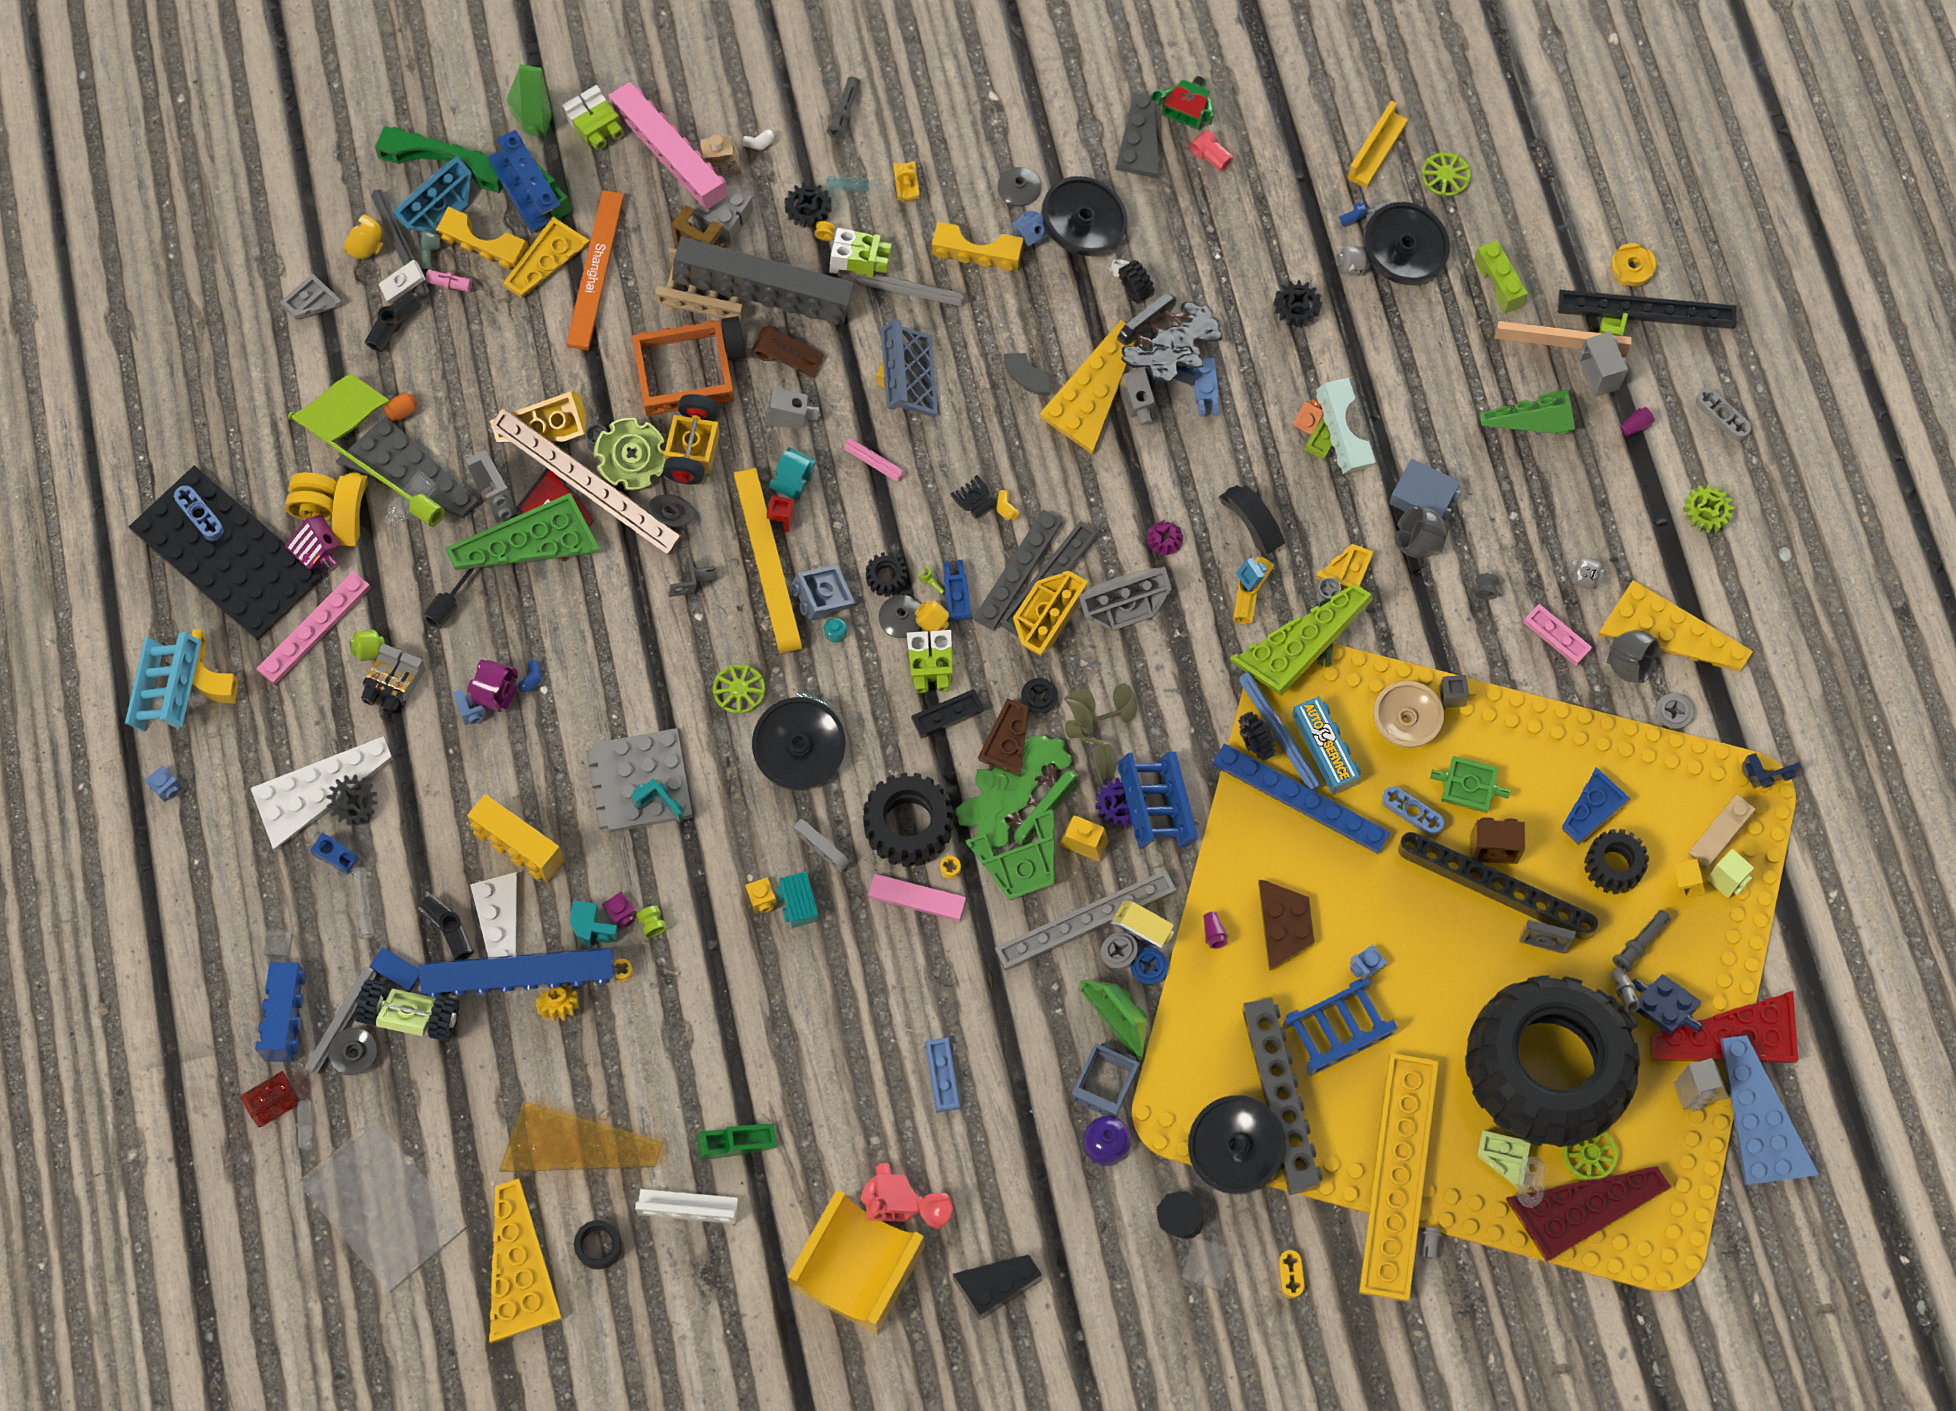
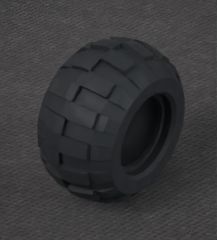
M1549 975L1531 977L1527 981L1510 984L1484 1005L1473 1023L1467 1039L1466 1073L1473 1087L1472 1093L1482 1109L1485 1108L1494 1119L1493 1122L1505 1132L1510 1131L1522 1137L1523 1141L1539 1146L1548 1144L1556 1145L1557 1147H1568L1588 1139H1594L1603 1134L1622 1116L1632 1100L1638 1085L1639 1048L1632 1037V1026L1624 1012L1618 1013L1610 1004L1612 999L1600 989L1594 992L1582 986L1583 981L1565 976L1562 979L1550 978ZM1550 1023L1562 1026L1575 1033L1585 1043L1591 1053L1594 1062V1072L1590 1078L1580 1086L1568 1090H1554L1535 1082L1523 1068L1519 1056V1042L1526 1027L1532 1024Z

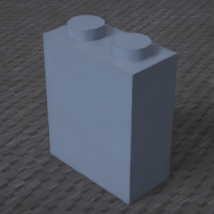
M1411 458L1392 493L1389 504L1405 512L1412 506L1429 507L1435 510L1442 517L1443 521L1446 522L1452 510L1449 508L1451 502L1456 503L1461 491L1458 488L1461 481Z

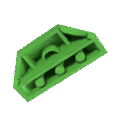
M1084 979L1080 981L1079 990L1130 1054L1137 1059V1062H1140L1143 1056L1147 1015L1141 1007H1135L1130 1001L1132 997L1125 988L1121 989L1118 984Z

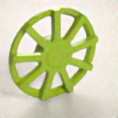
M1441 151L1426 159L1422 167V179L1426 187L1438 195H1456L1462 192L1469 184L1471 176L1470 166L1458 154L1443 153ZM1445 157L1453 159L1449 165L1446 164ZM1440 158L1442 166L1438 165L1433 160ZM1456 161L1462 164L1460 167L1453 168ZM1430 164L1437 171H1426V168ZM1459 171H1466V177L1456 174ZM1427 175L1437 176V178L1430 183H1428L1426 180ZM1454 179L1464 181L1465 183L1459 188ZM1437 182L1442 183L1441 192L1432 188ZM1451 183L1455 191L1445 193L1446 184Z
M747 664L729 665L715 677L716 679L713 684L714 698L717 704L728 712L736 714L749 712L756 708L764 697L765 684L761 674ZM734 670H744L740 679H737ZM748 671L755 675L754 678L745 681ZM730 672L733 682L723 678V676ZM719 681L727 684L729 688L717 690ZM760 682L761 689L749 688V685L752 683ZM748 692L760 694L755 703L748 696ZM723 693H730L727 699L722 703L718 695ZM733 698L737 699V710L727 707V704ZM745 698L751 706L741 710V699Z
M1604 1132L1596 1137L1593 1143H1589L1586 1140L1584 1141V1146L1580 1144L1573 1145L1580 1150L1579 1153H1567L1568 1147H1563L1562 1158L1571 1174L1581 1180L1592 1181L1607 1177L1613 1172L1618 1161V1151L1613 1139ZM1601 1135H1603L1610 1144L1599 1148L1597 1144ZM1613 1148L1614 1159L1601 1156V1152ZM1568 1158H1581V1161L1572 1167ZM1599 1160L1612 1164L1607 1172L1601 1167ZM1584 1163L1587 1164L1586 1176L1577 1172ZM1592 1165H1595L1601 1175L1591 1177Z

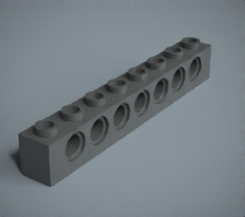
M1272 997L1244 1003L1242 1013L1265 1103L1277 1115L1285 1131L1286 1154L1282 1170L1288 1194L1293 1195L1317 1190L1320 1181H1322V1173L1320 1167L1315 1166L1313 1159L1316 1157V1150L1314 1144L1309 1143L1307 1134H1310L1308 1120H1303L1301 1111H1304L1302 1097H1297L1295 1088L1298 1087V1080L1296 1074L1291 1073L1289 1066L1292 1064V1057L1290 1051L1285 1050L1284 1041H1286V1034L1284 1028L1279 1027L1278 1018H1280L1278 1004H1273ZM1268 1022L1271 1025V1029L1263 1030L1259 1027V1023ZM1268 1044L1274 1045L1277 1048V1052L1268 1053L1265 1050V1046ZM1274 1067L1280 1068L1283 1075L1279 1077L1274 1076L1270 1070ZM1283 1090L1288 1093L1289 1098L1282 1100L1278 1098L1276 1093ZM1284 1114H1291L1295 1118V1122L1287 1123L1283 1120L1282 1116ZM1296 1137L1300 1140L1301 1145L1294 1147L1290 1145L1288 1139ZM1299 1160L1306 1163L1307 1169L1298 1170L1294 1163Z

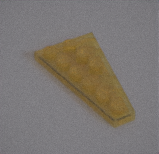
M523 1101L499 1171L524 1172L655 1167L663 1143Z

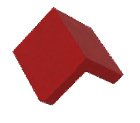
M772 495L766 513L767 519L784 522V532H789L794 518V499Z

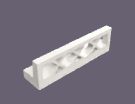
M640 1189L639 1202H636L635 1209L637 1214L641 1216L736 1224L738 1198Z

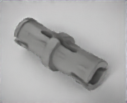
M1617 968L1612 972V978L1616 984V993L1622 999L1624 1009L1627 1012H1635L1640 1007V1003L1635 995V985L1630 981L1625 968L1623 970L1622 968Z

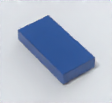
M383 947L369 966L376 973L407 992H411L420 979L418 968Z

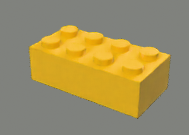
M486 794L483 795L467 815L471 823L469 826L474 830L473 834L483 842L487 840L492 843L491 847L501 855L506 853L511 857L510 861L519 868L522 866L527 868L529 875L537 881L542 879L548 883L565 862L561 849L557 844Z

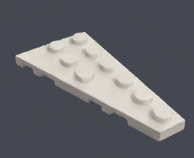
M384 736L251 788L274 852L279 850L281 845L287 840L297 836L299 831L306 825L313 823L331 809L326 807L327 804L331 803V800L327 799L326 795H332L329 786L336 787V779L344 782V775H347L349 780H352L353 775L356 774L357 780L360 781L363 777H372L393 760ZM347 784L350 790L358 788L355 784ZM338 791L336 796V804L342 798L340 791Z

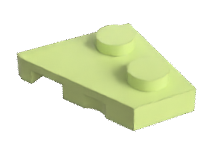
M1482 1131L1477 1157L1516 1188L1521 1189L1523 1187L1531 1143L1505 1135Z

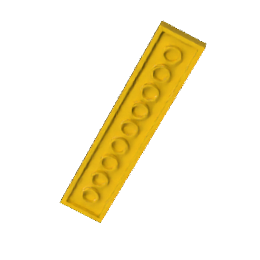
M1393 1053L1389 1055L1359 1294L1404 1302L1409 1301L1439 1061Z

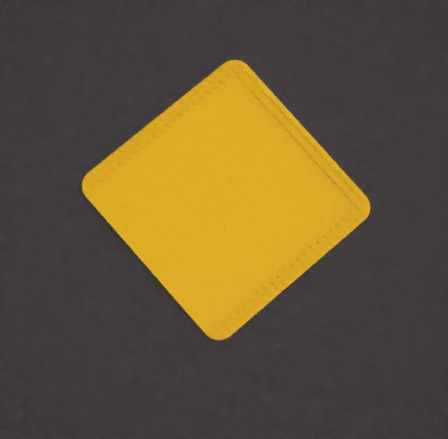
M1331 643L1282 696L1254 678V680L1321 782L1320 787L1314 790V792L1389 831L1390 834L1379 854H1376L1221 770L1132 1103L1131 1113L1134 1129L1141 1142L1156 1155L1192 1166L1188 1152L1189 1133L1194 1120L1207 1105L1217 1099L1232 1095L1248 1096L1266 1105L1242 1013L1243 1004L1272 997L1273 1004H1278L1280 1018H1278L1279 1027H1283L1286 1015L1295 1010L1301 1012L1350 988L1349 985L1352 982L1361 979L1351 972L1349 962L1352 956L1355 954L1359 955L1373 944L1386 960L1387 965L1370 977L1372 983L1370 988L1365 991L1382 1021L1385 1020L1387 1023L1394 1020L1398 1027L1395 1035L1310 1076L1306 1070L1307 1063L1310 1061V1055L1294 1026L1285 1030V1050H1289L1292 1057V1064L1289 1066L1291 1073H1295L1298 1080V1087L1295 1088L1297 1097H1302L1304 1111H1301L1303 1120L1307 1119L1310 1127V1134H1307L1309 1143H1313L1316 1150V1157L1313 1159L1315 1166L1320 1167L1322 1173V1181H1320L1317 1190L1298 1193L1297 1195L1369 1214L1389 1055L1393 1053L1439 1061L1418 1228L1440 1229V1234L1546 1262L1506 1201V1198L1534 1191L1539 1192L1553 1189L1554 1187L1583 1182L1585 1180H1581L1569 1172L1562 1158L1563 1147H1557L1556 1145L1542 1144L1539 1146L1530 1144L1524 1182L1521 1189L1516 1188L1477 1157L1482 1131L1521 1140L1523 1138L1510 1131L1505 1132L1497 1126L1485 1108L1482 1109L1472 1093L1473 1087L1466 1073L1465 1057L1467 1054V1039L1473 1023L1484 1005L1503 988L1510 984L1527 981L1531 977L1549 975L1550 978L1562 979L1567 976L1582 980V986L1594 992L1600 989L1605 994L1615 997L1624 1007L1622 999L1616 993V984L1612 978V972L1618 968L1612 958L1614 955L1620 954L1625 948L1627 941L1636 938L1659 910L1667 912L1670 915L1671 921L1647 946L1644 956L1638 958L1632 965L1631 971L1627 972L1631 982L1637 978L1648 986L1664 974L1702 1001L1701 1006L1692 1016L1696 1021L1704 1020L1748 1004H1755L1757 1002L1795 810L1796 793L1792 779L1788 781L1781 779L1775 781L1776 783L1768 788L1763 789L1760 786L1753 789L1749 778H1746L1742 771V763L1748 755L1757 754L1765 773L1784 768L1776 760L1763 753L1467 678L1469 699L1466 706L1443 708L1444 720L1438 735L1431 742L1416 748L1399 747L1387 741L1379 733L1374 723L1373 709L1379 694L1386 687L1396 682L1414 681L1429 687L1441 701L1439 686L1442 678L1457 675ZM1243 688L1228 745L1307 787L1271 730L1270 732L1275 739V756L1262 761L1261 758H1257L1256 753L1249 752L1245 747L1244 740L1240 735L1241 729L1239 726L1241 725L1238 722L1240 720L1239 717L1252 711L1254 715L1258 716V719L1263 722L1265 720ZM1318 696L1322 703L1326 702L1330 710L1329 716L1333 723H1337L1341 733L1339 736L1342 742H1346L1351 752L1349 756L1353 763L1356 762L1361 771L1357 785L1334 795L1331 794L1292 716L1294 706ZM1405 717L1403 721L1409 723L1410 719ZM1452 756L1498 767L1496 776L1497 787L1510 789L1509 798L1506 799L1494 795L1487 813L1441 802L1444 791L1443 782L1430 779L1431 771L1433 769L1446 773L1450 767ZM1597 767L1630 800L1629 803L1578 845L1562 830V825ZM1391 786L1399 787L1437 812L1444 820L1442 831L1436 836H1428L1387 809L1382 803L1384 791ZM1396 794L1390 796V802H1393L1394 800L1397 801ZM1736 795L1740 796L1756 810L1708 868L1699 863L1706 895L1682 900L1674 864L1687 859L1694 860L1688 854L1731 800ZM1404 800L1403 803H1401V805H1400V809H1401V810H1402V808H1403V806H1404L1406 800ZM1409 806L1406 808L1408 815L1412 817L1419 815L1417 807ZM1423 813V816L1419 822L1422 823L1423 819H1425L1427 814ZM1489 817L1493 818L1494 821H1504L1505 819L1513 818L1517 819L1518 822H1525V850L1518 864H1482L1593 914L1598 920V928L1588 940H1580L1574 937L1566 954L1520 943V934L1528 920L1543 922L1404 859L1398 852L1401 838L1408 832H1414L1470 858V834L1477 820ZM1435 820L1429 822L1428 827L1431 829L1434 826L1437 827V822ZM1612 829H1615L1616 833L1622 829L1625 830L1627 835L1630 832L1635 834L1633 838L1636 840L1640 838L1643 841L1641 846H1646L1647 852L1645 855H1649L1648 868L1635 888H1630L1626 893H1622L1621 890L1618 894H1613L1612 890H1609L1608 893L1603 892L1604 888L1601 886L1596 888L1594 886L1596 882L1594 880L1590 882L1588 879L1590 873L1585 872V857L1596 837L1599 838L1601 833L1606 832L1608 834ZM1405 843L1408 849L1416 848L1413 843ZM1733 849L1754 869L1750 873L1752 879L1738 896L1733 893L1727 898L1706 879L1715 866ZM1432 852L1426 853L1428 858L1437 859L1436 854ZM1615 852L1604 854L1605 862L1613 870L1625 871L1629 869L1627 860L1621 854ZM1448 863L1450 868L1454 870L1459 869L1456 863ZM1470 873V876L1473 879H1481V876L1478 873ZM1259 880H1265L1309 897L1314 945L1305 951L1299 952L1292 959L1279 964L1273 970L1268 968L1258 886ZM1493 882V883H1492V886H1493L1495 889H1497V890L1503 889V887H1502V885H1501L1500 883H1497V882ZM1519 892L1514 893L1517 899H1525L1523 894ZM1541 902L1536 903L1540 910L1547 909L1545 904ZM1208 912H1217L1229 936L1227 945L1222 948L1211 949L1205 942L1203 916ZM1558 913L1562 920H1569L1565 913ZM1580 923L1584 930H1591L1587 923ZM1636 990L1635 995L1637 999L1641 996V993ZM1355 995L1345 1000L1360 1030L1365 1033L1373 1030L1372 1027L1374 1025L1358 996ZM1336 1005L1323 1011L1339 1041H1343L1344 1044L1351 1041L1353 1035ZM1635 1011L1630 1013L1638 1022V1027L1636 1029L1632 1028L1631 1032L1634 1042L1638 1045L1640 1055L1638 1085L1632 1100L1622 1116L1605 1131L1613 1139L1618 1151L1617 1165L1609 1176L1658 1166L1671 1188L1547 1263L1650 1291L1665 1292L1678 1289L1689 1283L1699 1273L1704 1264L1733 1123V1112L1724 1062H1715L1720 1071L1729 1098L1706 1104V1108L1692 1112V1109L1683 1110L1674 1082L1689 1064L1696 1062L1651 1061L1650 1036L1663 1030ZM1313 1016L1303 1021L1302 1023L1318 1052L1325 1054L1331 1051L1330 1047L1332 1046L1316 1017ZM1268 1022L1259 1023L1261 1029H1271V1025ZM1538 1023L1527 1026L1523 1031L1519 1042L1520 1060L1527 1074L1538 1084L1554 1090L1573 1089L1586 1082L1594 1072V1062L1589 1049L1575 1033L1567 1028L1556 1024ZM1268 1044L1265 1046V1050L1268 1053L1277 1052V1048L1274 1045ZM1274 1067L1270 1070L1274 1076L1279 1077L1283 1075L1280 1068ZM1283 1090L1276 1093L1278 1098L1282 1100L1289 1098L1288 1093ZM1284 1114L1282 1116L1283 1120L1287 1123L1295 1122V1118L1291 1114ZM1601 1135L1597 1144L1599 1148L1610 1144L1603 1135ZM1296 1137L1288 1139L1290 1145L1294 1147L1301 1145L1300 1140ZM1595 1138L1588 1139V1142L1593 1143ZM1584 1141L1579 1142L1578 1144L1584 1146ZM1568 1146L1567 1153L1580 1152L1576 1147ZM1613 1148L1601 1152V1156L1614 1159ZM1568 1158L1572 1167L1581 1161V1158ZM1299 1160L1294 1163L1298 1170L1307 1169V1165L1303 1161ZM1599 1160V1164L1607 1172L1612 1164ZM1584 1163L1577 1172L1586 1176L1587 1164ZM1592 1165L1591 1177L1601 1175L1595 1165ZM1281 1167L1278 1174L1266 1186L1288 1192Z

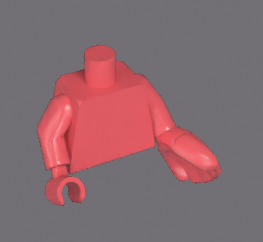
M882 1163L875 1167L877 1175L865 1184L860 1200L866 1205L867 1220L907 1222L919 1212L929 1226L938 1230L947 1224L953 1211L948 1194L931 1193L923 1199L920 1198L909 1185L906 1176L891 1174L888 1163Z

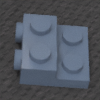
M838 564L797 573L792 581L791 591L794 596L799 597L801 601L800 611L802 615H807L809 621L830 617L832 612L852 608L855 604Z

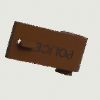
M774 326L761 329L752 349V354L760 360L771 361L774 358L814 378L824 356L823 353L781 333Z

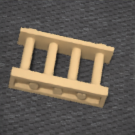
M669 248L668 250L671 263H674L677 249ZM673 267L667 286H657L655 297L657 304L719 318L739 316V320L742 323L744 311L743 305L739 304L740 298L731 296L729 301L718 299L719 292L712 290L709 296L697 295L698 287L689 285L688 291L685 292L676 290L677 282L672 280Z

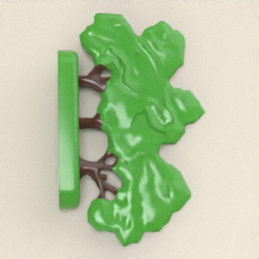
M1044 735L1033 738L1026 737L1021 777L998 768H994L992 771L978 769L975 785L982 791V796L967 798L957 807L956 816L958 817L959 825L968 827L977 825V836L986 833L992 848L1006 846L1010 826L1019 825L1015 832L1014 840L1021 846L1027 845L1037 834L1032 816L1051 809L1055 812L1073 791L1080 779L1076 772L1068 770L1057 782L1054 780L1055 770L1064 769L1072 762L1071 755L1064 750L1065 740H1060L1059 738L1050 740ZM1051 763L1056 765L1054 769L1051 768ZM1043 766H1047L1050 772L1046 775L1049 777L1048 779L1042 775L1041 768ZM1041 778L1043 781L1037 782L1036 779ZM1047 784L1051 789L1040 802L1032 798L1031 792L1037 785ZM1030 804L1035 806L1029 816L1022 821L1018 811ZM1008 817L1012 819V821L1006 822L1005 818Z

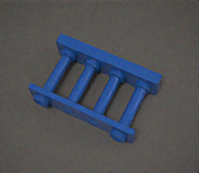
M514 130L496 139L502 150L489 155L487 160L530 232L534 233L546 227L551 219L547 212L560 207L561 204L517 130Z
M1167 752L1157 760V763H1135L1133 753L1126 754L1117 762L1118 772L1121 775L1134 827V836L1139 849H1144L1155 840L1154 838L1176 837L1179 847H1188L1198 839L1176 752ZM1159 772L1162 784L1141 785L1138 773ZM1143 794H1165L1168 806L1146 807ZM1149 816H1171L1174 828H1151Z
M1370 978L1364 981L1358 979L1349 985L1350 988L1301 1012L1295 1010L1286 1015L1283 1023L1284 1030L1294 1026L1310 1055V1061L1306 1066L1310 1076L1395 1035L1398 1027L1394 1020L1387 1023L1385 1020L1382 1021L1365 991L1370 988L1372 983ZM1355 995L1358 996L1374 1025L1372 1027L1373 1030L1367 1033L1360 1030L1345 1003V1000ZM1335 1005L1353 1035L1351 1037L1352 1040L1345 1044L1343 1041H1339L1323 1012ZM1313 1016L1316 1017L1332 1046L1330 1047L1331 1051L1325 1054L1318 1052L1302 1023Z

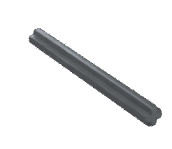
M374 190L371 194L373 202L403 266H405L412 260H415L392 213L393 211L383 190ZM425 280L414 287L420 299L427 298L430 294Z

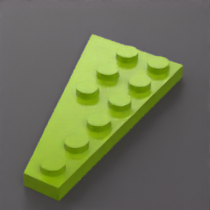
M1353 584L1331 597V600L1323 606L1312 608L1310 610L1311 613L1302 618L1297 617L1268 634V638L1259 644L1253 643L1242 654L1237 655L1236 653L1231 656V663L1246 673H1251L1252 677L1282 696L1373 600L1372 594Z

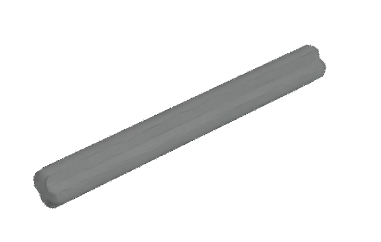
M867 274L857 275V283L865 286L962 306L964 301V294L876 274H874L873 278L866 277Z
M365 967L305 1065V1069L309 1073L318 1074L328 1057V1050L332 1039L345 1029L355 1012L362 984L364 985L365 980L373 981L377 973L373 969Z

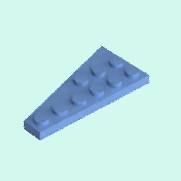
M1747 1035L1720 1039L1745 1185L1819 1175Z

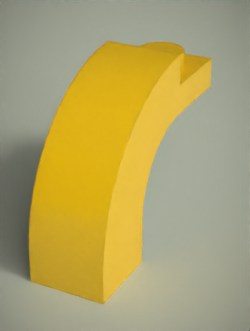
M349 473L345 474V476H340L338 479L333 501L332 532L341 546H356L360 538V504L363 493L368 485V475Z
M193 629L192 636L202 641L192 682L193 688L203 697L214 702L236 704L237 679L234 674L214 673L204 667L207 638L202 630Z

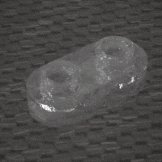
M1536 1157L1524 1159L1519 1166L1517 1196L1520 1203L1526 1207L1537 1206L1544 1196L1545 1166ZM1534 1165L1537 1172H1531L1529 1166ZM1527 1190H1534L1535 1196H1529Z

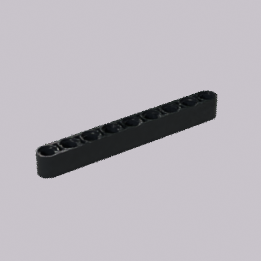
M1408 832L1401 838L1398 852L1404 859L1545 924L1575 931V938L1588 940L1598 928V920L1593 914L1424 836ZM1405 843H1413L1416 848L1408 849ZM1432 852L1436 854L1437 859L1428 858L1426 853ZM1448 863H1456L1459 869L1454 870L1450 868ZM1470 873H1478L1481 876V879H1473L1470 876ZM1493 882L1500 883V884L1502 885L1503 889H1501V890L1495 889V888L1492 886V883H1493ZM1519 892L1523 894L1525 899H1517L1514 893ZM1541 902L1545 904L1547 909L1540 910L1536 903ZM1558 913H1565L1569 920H1562ZM1580 923H1587L1591 930H1584Z

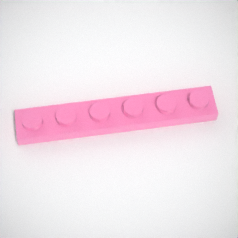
M353 571L256 668L257 671L275 686L371 589L370 585Z

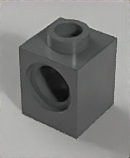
M1466 675L1443 677L1439 686L1443 708L1465 707L1469 699Z

